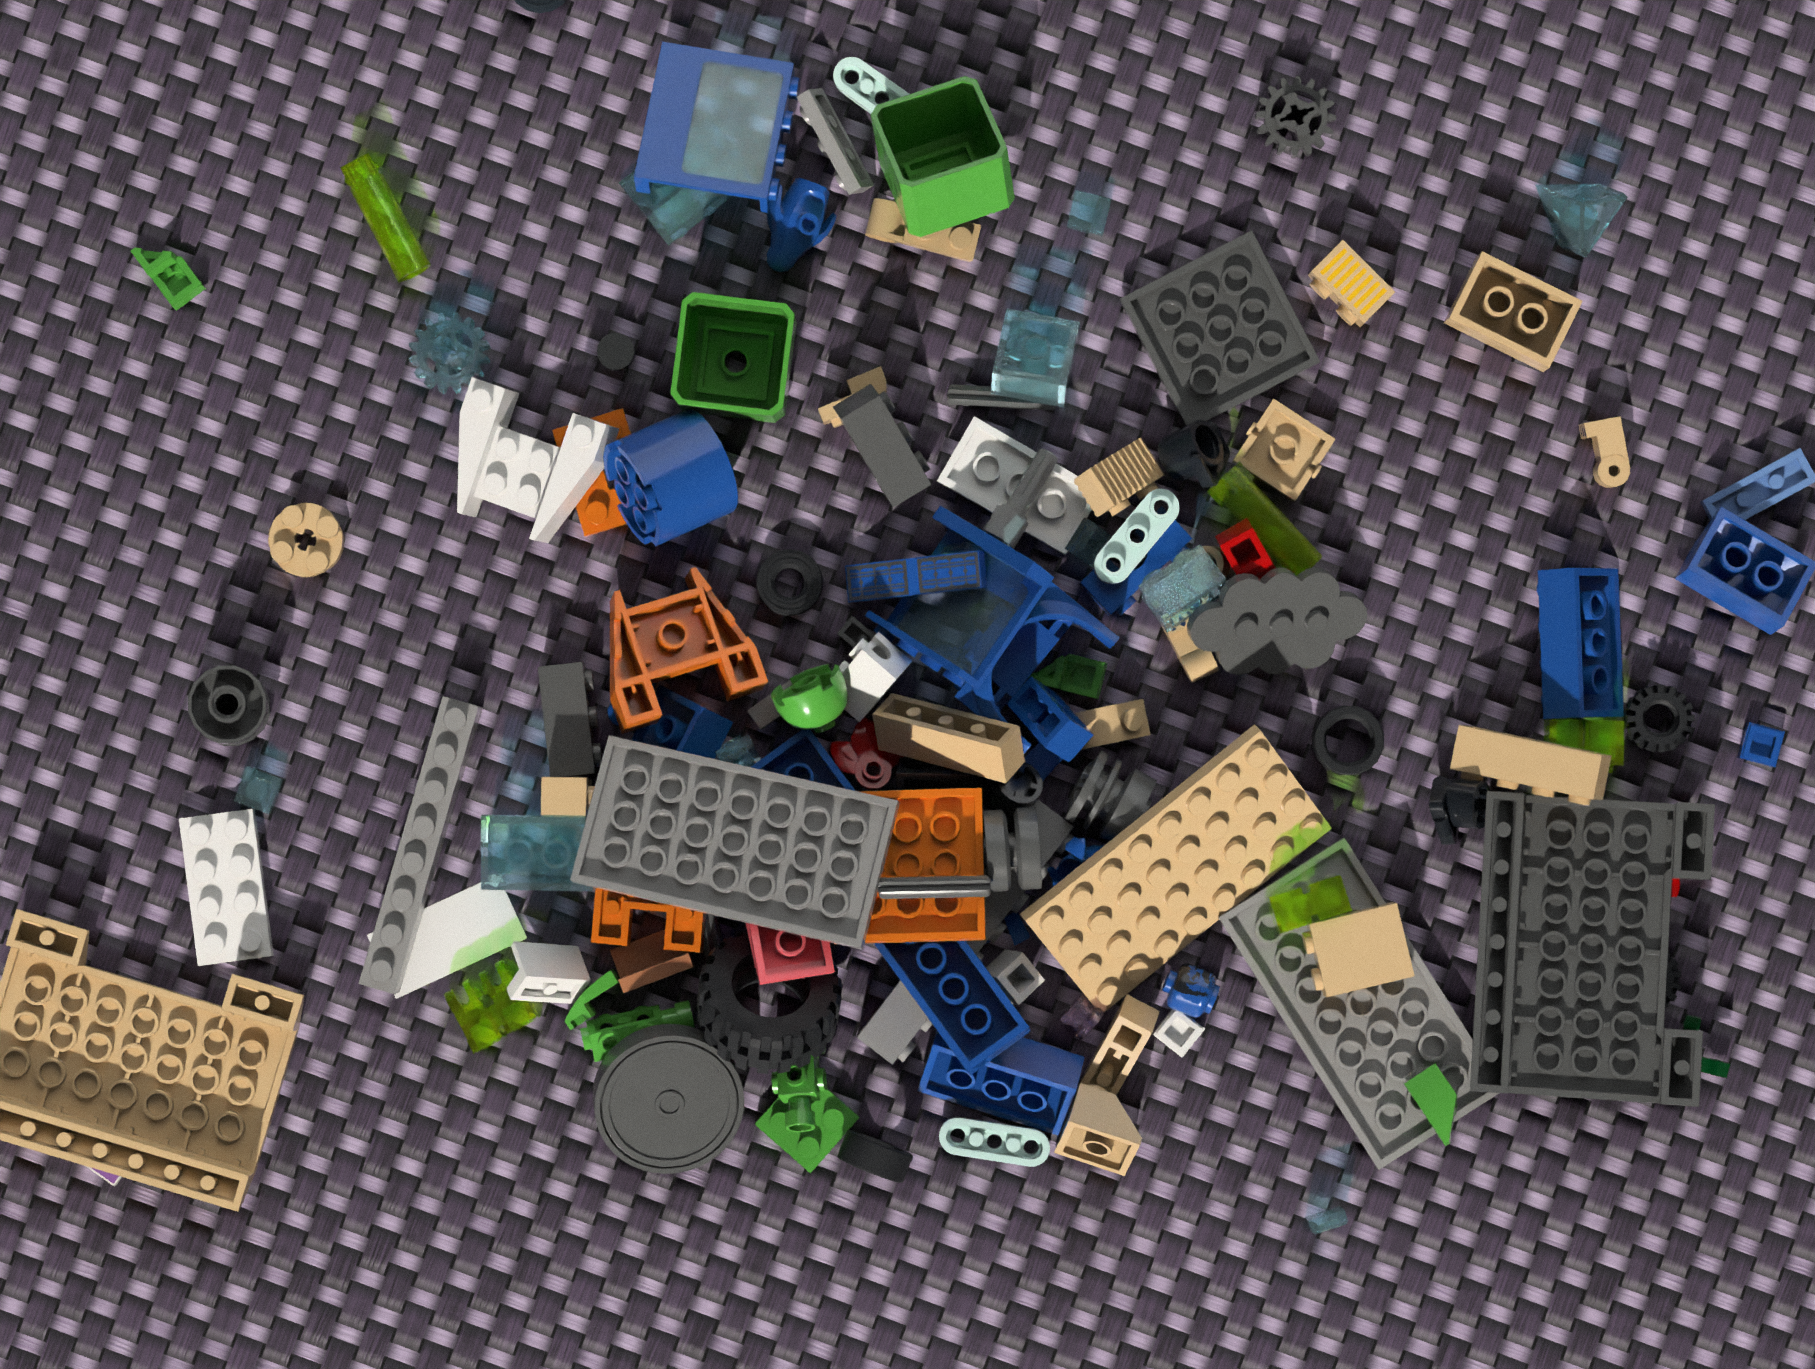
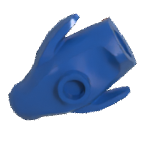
M794 178L792 185L782 200V185L779 187L777 201L770 200L767 223L770 228L771 239L770 247L766 254V261L774 271L779 273L787 272L810 248L820 243L829 234L836 221V214L833 212L824 221L830 192L826 187L806 179Z

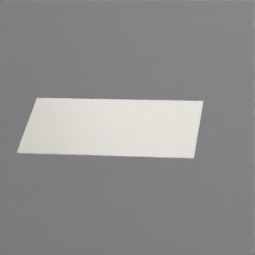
M495 875L424 908L400 992L394 994L396 999L510 947L514 941L520 942L527 939L499 875ZM373 932L367 935L370 942Z

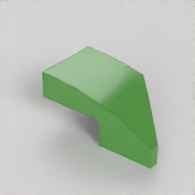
M136 247L131 250V253L144 271L152 278L176 311L206 289L187 262L181 256H176L172 251H144L142 248Z
M1072 654L1062 655L1055 659V662L1030 675L1047 687L1099 700L1107 663Z
M611 969L597 979L574 1003L565 1019V1023L570 1030L597 1014L590 1000L619 983V977L614 969Z
M1435 1063L1404 1083V1085L1440 1140L1447 1146L1451 1141V1131L1458 1106L1457 1094Z

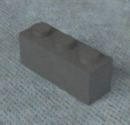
M869 384L833 406L850 438L893 508L931 485L925 474L930 470V467L920 451L913 454L908 445L913 438L903 421L895 423L891 413L896 411L885 391L878 394L872 384Z
M584 662L538 667L550 777H568L597 773V765H601L603 756L601 743H594L593 728H599L597 707L590 706L588 692L595 690L592 669H586Z

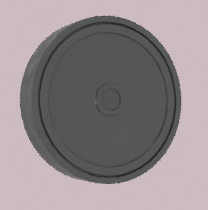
M661 1024L646 1027L619 1041L601 1062L594 1079L592 1097L597 1127L610 1150L627 1164L643 1171L660 1174L689 1171L717 1157L736 1135L744 1112V1091L739 1071L733 1059L725 1061L717 1055L718 1047H710L704 1039L705 1032L679 1024Z

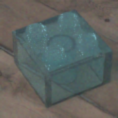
M1007 308L992 371L991 394L1064 407L1078 345L1080 322Z

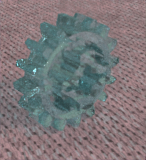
M457 312L453 313L451 320H447L443 313H439L437 323L434 324L427 318L425 320L427 329L425 331L420 329L414 331L420 339L419 342L409 343L412 351L417 353L409 357V362L413 366H419L414 371V374L419 379L425 378L424 384L429 389H432L437 384L438 390L445 394L448 386H452L453 390L458 394L461 393V384L466 383L469 386L474 375L484 377L485 374L480 369V365L489 364L490 359L482 352L490 349V344L487 340H480L485 335V332L481 327L473 329L475 322L470 317L466 318L462 323L461 316ZM462 333L470 338L473 348L463 345L464 338ZM452 347H454L456 353L449 354L448 358L446 359L443 356L444 352L449 353ZM427 358L437 361L435 367L437 373L429 368ZM465 366H467V367H466L465 369H463L461 372L457 373L459 370H461L462 368H464Z

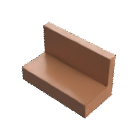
M665 930L630 942V946H619L610 950L620 976L618 980L623 993L694 967L695 963L691 953L664 950Z

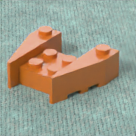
M696 567L690 568L685 577L689 589L687 591L626 609L620 590L615 591L610 600V701L622 734L656 724L661 718L662 712L652 685L653 683L711 665H715L727 701L762 691L768 683L755 644L749 636L746 637L735 622L736 619L711 591V586Z

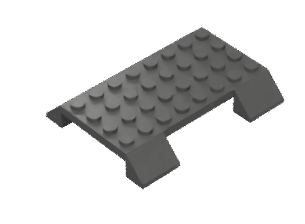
M1487 791L1470 1091L1699 1107L1703 1031L1664 1028L1672 879L1711 880L1715 804L1684 802L1672 804L1591 799L1590 805H1582L1567 801L1568 797L1551 798L1525 795V793Z

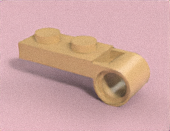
M874 198L865 235L876 240L901 243L972 262L981 225L965 222L923 237L909 234L896 202Z

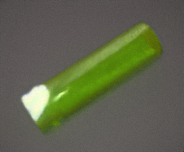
M367 153L340 167L345 176V183L348 187H351L350 191L397 281H407L429 269L431 264L384 174L380 173V166L374 162L371 155Z
M1240 461L1221 477L1216 486H1212L1207 491L1221 508L1226 506L1240 522L1248 518L1264 548L1283 568L1292 571L1296 576L1304 570L1312 568L1323 557L1252 481L1255 477Z

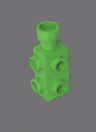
M689 1000L674 1003L675 1007L660 1010L659 1004L650 1007L638 1006L632 1011L614 1015L602 1014L597 1019L586 1021L587 1027L580 1029L585 1051L592 1049L594 1060L597 1062L602 1061L619 1041L643 1028L661 1024H679L695 1028ZM643 1014L649 1016L648 1019L639 1021L636 1020L640 1015ZM604 1023H611L613 1027L600 1029Z
M811 1055L810 1063L801 1068H797L795 1064L791 1066L790 1072H772L773 1093L778 1094L783 1103H789V1111L785 1113V1129L788 1131L807 1132L815 1129V1112L811 1110V1101H820V1091L827 1089V1076L825 1068H819V1057L814 1058ZM794 1071L802 1073L800 1079L796 1081L790 1080V1075Z

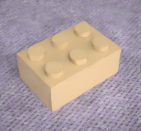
M1482 251L1475 258L1444 323L1544 372L1550 368L1583 301Z

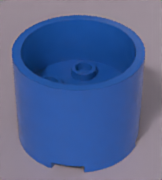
M687 409L609 443L604 448L603 462L606 478L609 481L615 480V491L621 502L617 507L630 530L644 545L650 542L654 543L655 547L730 514L737 507V484L726 451L710 424L695 410Z

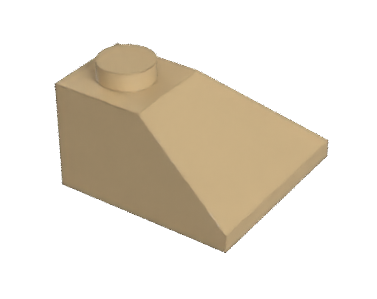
M1079 1083L1054 1153L1125 1176L1141 1144L1142 1137L1116 1094L1107 1092L1098 1085Z

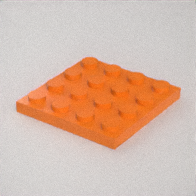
M982 788L858 791L898 800L900 803L881 878L984 875ZM877 892L865 943L986 940L985 897L882 899Z

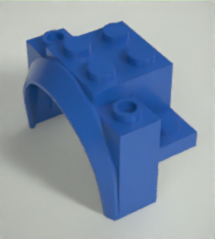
M1051 582L980 688L977 690L964 682L961 688L954 684L953 687L958 690L954 698L975 715L1008 723L1000 711L1073 623L1087 630L1109 649L1115 645L1120 637ZM1003 602L989 619L994 625L985 635L979 631L965 649L970 653L966 661L974 667L973 673L968 669L965 671L969 675H973L1016 613L1017 609L1014 605L1008 606ZM1047 620L1052 626L1047 629L1038 621ZM992 682L1000 688L996 694L992 691ZM1021 736L1023 752L1025 754L1030 748L1031 743Z

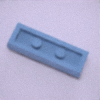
M1801 448L1709 496L1700 501L1710 521L1720 507L1746 520L1815 482V474Z

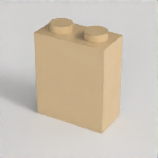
M1391 902L1306 923L1308 931L1302 933L1306 953H1313L1317 967L1311 969L1315 990H1322L1325 997L1415 976L1397 903Z

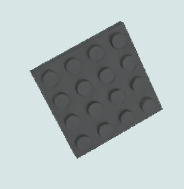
M1252 230L1120 298V302L1185 426L1196 420L1207 422L1320 363L1311 342Z

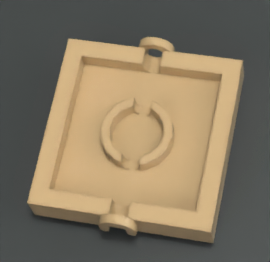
M1273 398L1259 421L1252 423L1246 433L1248 438L1232 462L1295 502L1311 477L1314 479L1322 468L1320 462L1334 443L1335 438Z

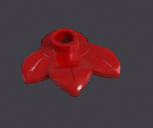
M863 718L856 724L851 736V742L835 741L830 746L832 759L841 772L854 775L858 784L867 790H879L885 787L891 779L892 769L898 765L899 759L904 757L878 749L874 722L867 718ZM869 766H877L880 769V773L876 776H871L867 773L866 769Z

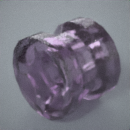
M1082 993L1059 1018V1021L1063 1025H1070L1075 1030V1036L1082 1040L1101 1020L1105 1012L1100 1007L1094 1008L1089 1003L1088 998Z

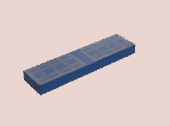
M982 550L845 566L848 603L987 588L985 554Z

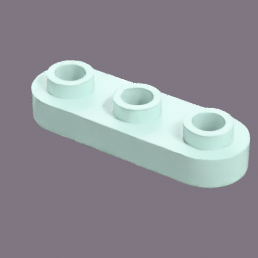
M847 57L835 66L833 80L837 90L870 114L878 105L875 102V97L880 93L886 94L889 97V101L909 95L904 89L859 58ZM855 72L858 74L859 80L855 84L847 83L845 81L847 73Z
M1155 489L1149 492L1097 554L1094 560V571L1102 582L1118 584L1124 581L1173 523L1179 513V501L1171 491ZM1162 500L1166 502L1168 510L1165 514L1155 512L1154 504L1156 501ZM1139 529L1143 532L1144 539L1142 542L1134 543L1130 539L1132 530ZM1116 558L1120 562L1118 571L1111 572L1107 569L1106 562L1108 559Z
M952 1117L942 1124L939 1131L941 1146L953 1155L1034 1167L1042 1164L1050 1153V1143L1047 1136L1035 1128L965 1117ZM956 1128L962 1129L965 1133L964 1139L960 1142H955L950 1137L952 1130ZM992 1134H997L1002 1139L1001 1144L996 1148H992L987 1144V1139ZM1028 1140H1034L1038 1143V1149L1035 1153H1027L1024 1150V1144Z

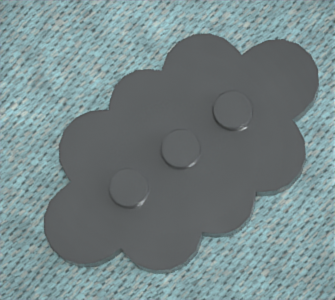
M1276 568L1267 572L1261 579L1253 574L1242 573L1227 580L1221 588L1218 602L1203 604L1193 611L1188 619L1187 632L1196 647L1203 651L1215 652L1221 666L1231 674L1243 675L1250 673L1258 666L1268 674H1279L1289 669L1294 663L1302 668L1311 669L1327 662L1334 652L1336 641L1352 638L1364 627L1367 619V608L1354 593L1340 591L1339 584L1334 576L1324 568H1309L1297 576L1287 568Z

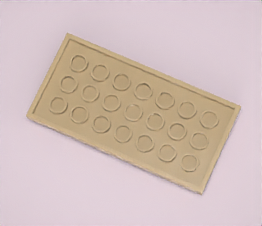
M1254 724L1021 912L1020 915L1100 1015H1102L1219 920V916L1238 905L1332 828L1262 731Z

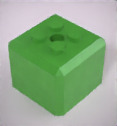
M963 76L876 105L871 113V121L880 166L909 234L923 237L1010 207L1015 196L1007 146L976 79Z
M692 292L684 298L681 305L670 393L681 410L692 409L699 414L776 423L785 416L797 326L793 311L786 303ZM733 352L742 353L747 359L746 367L738 373L729 371L725 366L727 356Z

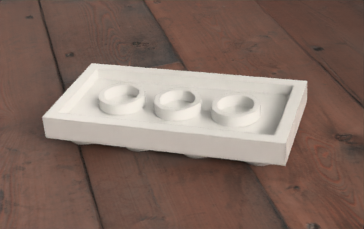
M974 416L937 482L993 513L997 505L1007 504L1037 452ZM1055 464L1025 515L1027 517L1026 521L1029 524L1024 532L1066 555L1090 514L1091 509L1090 504L1086 503V498L1082 496V492L1078 490V486L1074 484V479L1078 476Z
M255 809L179 818L198 966L274 956Z

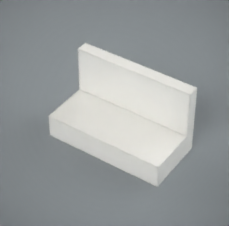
M514 941L511 945L519 970L506 988L510 1000L574 1004L591 981L578 946Z

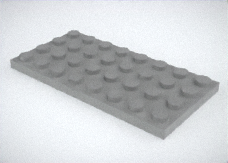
M608 735L570 880L577 884L863 950L900 803L898 800Z
M1341 838L1218 918L1376 1168L1380 1170L1436 1134L1404 1085V1083L1436 1063L1457 1094L1458 1106L1453 1122L1499 1093L1470 1091L1473 1039L1406 934L1405 938L1414 977L1331 997L1323 996L1322 990H1315L1311 969L1317 967L1313 953H1306L1302 933L1308 931L1306 923L1386 904L1346 839Z

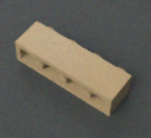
M891 693L872 714L878 749L1002 783H1007L1025 762L1020 726L894 693Z
M1458 725L1450 769L1462 771L1460 777L1462 779L1483 781L1484 776L1497 779L1496 786L1518 790L1519 784L1532 786V794L1554 798L1555 792L1569 794L1567 800L1569 802L1590 805L1591 799L1603 800L1612 755L1470 725Z

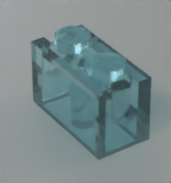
M1199 544L1192 550L1188 548L1181 551L1175 556L1173 563L1164 569H1156L1145 576L1142 584L1139 585V589L1143 593L1141 596L1142 600L1168 633L1187 620L1195 609L1218 599L1221 588L1226 583V577Z

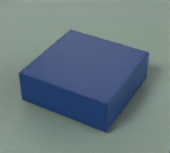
M1747 722L1737 758L1769 767H1776L1785 731Z

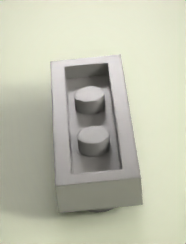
M823 88L808 89L797 96L801 104L800 113L805 122L815 130L819 138L817 144L820 151L825 157L830 158L836 170L835 178L839 186L847 191L849 195L863 193L873 187L874 183Z

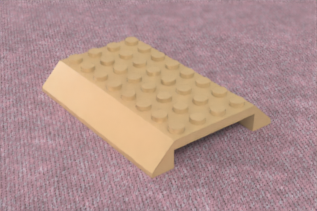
M16 909L6 941V945L11 948L0 981V1140L239 1212L256 1173L298 1035L305 995L232 974L221 1006L86 965L90 930Z

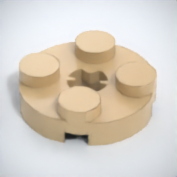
M300 503L284 508L274 519L268 537L271 556L279 566L290 574L306 578L317 576L331 569L339 561L345 542L343 531L336 517L328 509L313 503ZM305 530H311L314 532L311 537H316L315 546L309 545L306 551L301 550L298 547L301 543L296 541L298 534H304Z

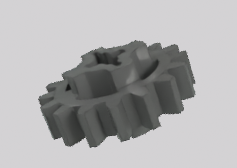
M1300 76L1295 77L1292 85H1289L1286 79L1282 78L1279 81V90L1271 85L1267 88L1266 91L1270 99L1262 97L1259 99L1258 104L1265 110L1255 114V119L1264 123L1258 127L1257 133L1268 134L1269 137L1264 145L1268 147L1276 143L1278 145L1276 154L1279 156L1285 149L1290 150V156L1294 159L1300 149L1303 150L1306 156H1310L1312 154L1311 145L1314 144L1317 148L1321 149L1325 145L1321 135L1331 137L1333 130L1326 125L1336 121V115L1329 114L1327 111L1335 103L1333 100L1324 102L1323 96L1327 89L1324 87L1316 92L1313 89L1315 83L1313 79L1305 86L1301 85ZM1297 94L1304 95L1313 102L1307 103L1298 99ZM1278 99H1281L1282 112L1271 118L1273 105ZM1292 109H1294L1296 114H1307L1302 118L1300 125H1297L1295 120L1284 121L1288 118ZM1320 116L1319 127L1311 136L1308 125L1310 121ZM1283 131L1293 136L1294 141L1285 139L1278 133Z

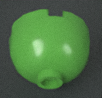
M826 664L796 674L790 678L791 686L783 691L780 684L771 693V698L778 713L787 724L801 730L814 729L815 733L827 731L835 726V719L842 714L848 700L845 679L839 665L836 664L833 671Z

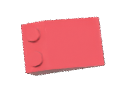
M745 923L759 985L835 972L830 942Z

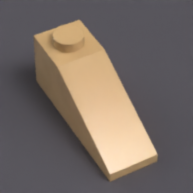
M1127 994L1104 1034L1080 1083L1098 1085L1107 1092L1117 1095L1150 1038L1160 1011Z

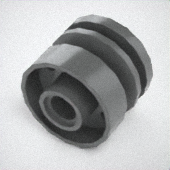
M217 666L205 671L193 683L188 695V713L194 727L210 741L223 746H240L254 740L265 729L270 717V699L264 685L249 671L237 666ZM229 697L237 698V710L231 715H223L221 712L222 702Z
M1100 750L1096 758L1085 766L1069 796L1068 809L1064 819L1073 823L1081 809L1086 811L1087 814L1080 828L1087 830L1095 819L1099 818L1103 820L1099 838L1109 842L1148 811L1152 803L1149 797L1157 780L1137 769H1134L1125 781L1118 779L1122 761L1117 759L1109 773L1102 769L1109 754Z

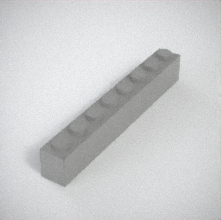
M445 696L442 697L358 984L391 994L400 992L483 707Z
M1037 799L1032 807H1036L1041 875L1043 880L1048 873L1047 868L1051 867L1047 861L1055 851L1059 854L1065 851L1066 843L1074 838L1070 834L1074 826ZM1010 867L1011 886L1008 891L991 892L990 896L985 897L986 940L966 941L980 961L984 955L979 951L986 941L989 940L994 944L1007 927L1002 920L1010 910L1017 914L1029 898L1025 890H1022L1018 885L1016 867ZM899 980L859 1032L857 1038L893 1065L897 1058L902 1062L905 1061L917 1045L911 1041L919 1029L927 1032L932 1023Z

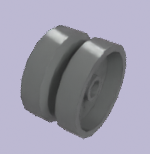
M1036 807L1016 808L1013 814L1014 832H1008L1006 814L1003 810L983 811L984 869H986L987 876L991 880V892L1009 890L1011 886L1010 867H1016L1018 885L1022 890L1042 889Z

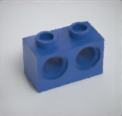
M1031 676L1006 703L1046 749L1067 762H1070L1094 736L1054 690Z

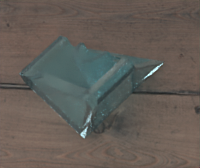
M1602 184L1535 185L1557 244L1561 248L1585 258L1628 198L1623 192Z

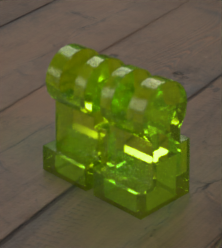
M504 959L494 964L501 978L499 986L494 983L485 969L478 973L483 991L486 994L488 993L494 1002L488 1008L482 1000V992L475 987L470 979L462 982L469 997L467 1004L463 1003L454 988L444 993L445 999L462 1028L473 1054L479 1053L507 1037L502 1025L507 1034H512L541 1017L531 1001L510 1000L506 988L515 974Z

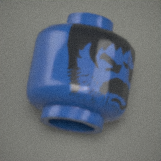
M1185 963L1179 967L1177 972L1169 971L1162 991L1168 993L1166 1000L1168 1007L1197 1018L1204 1012L1208 1014L1211 1012L1220 986L1215 984L1216 979L1213 973Z

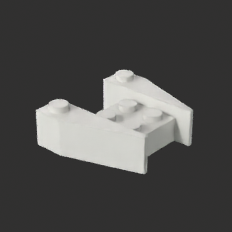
M472 377L460 410L457 513L477 517L482 500H486L536 518L529 539L549 543L603 471L604 448L607 444L616 441L619 428L572 413L562 445L558 447L508 429L519 393Z

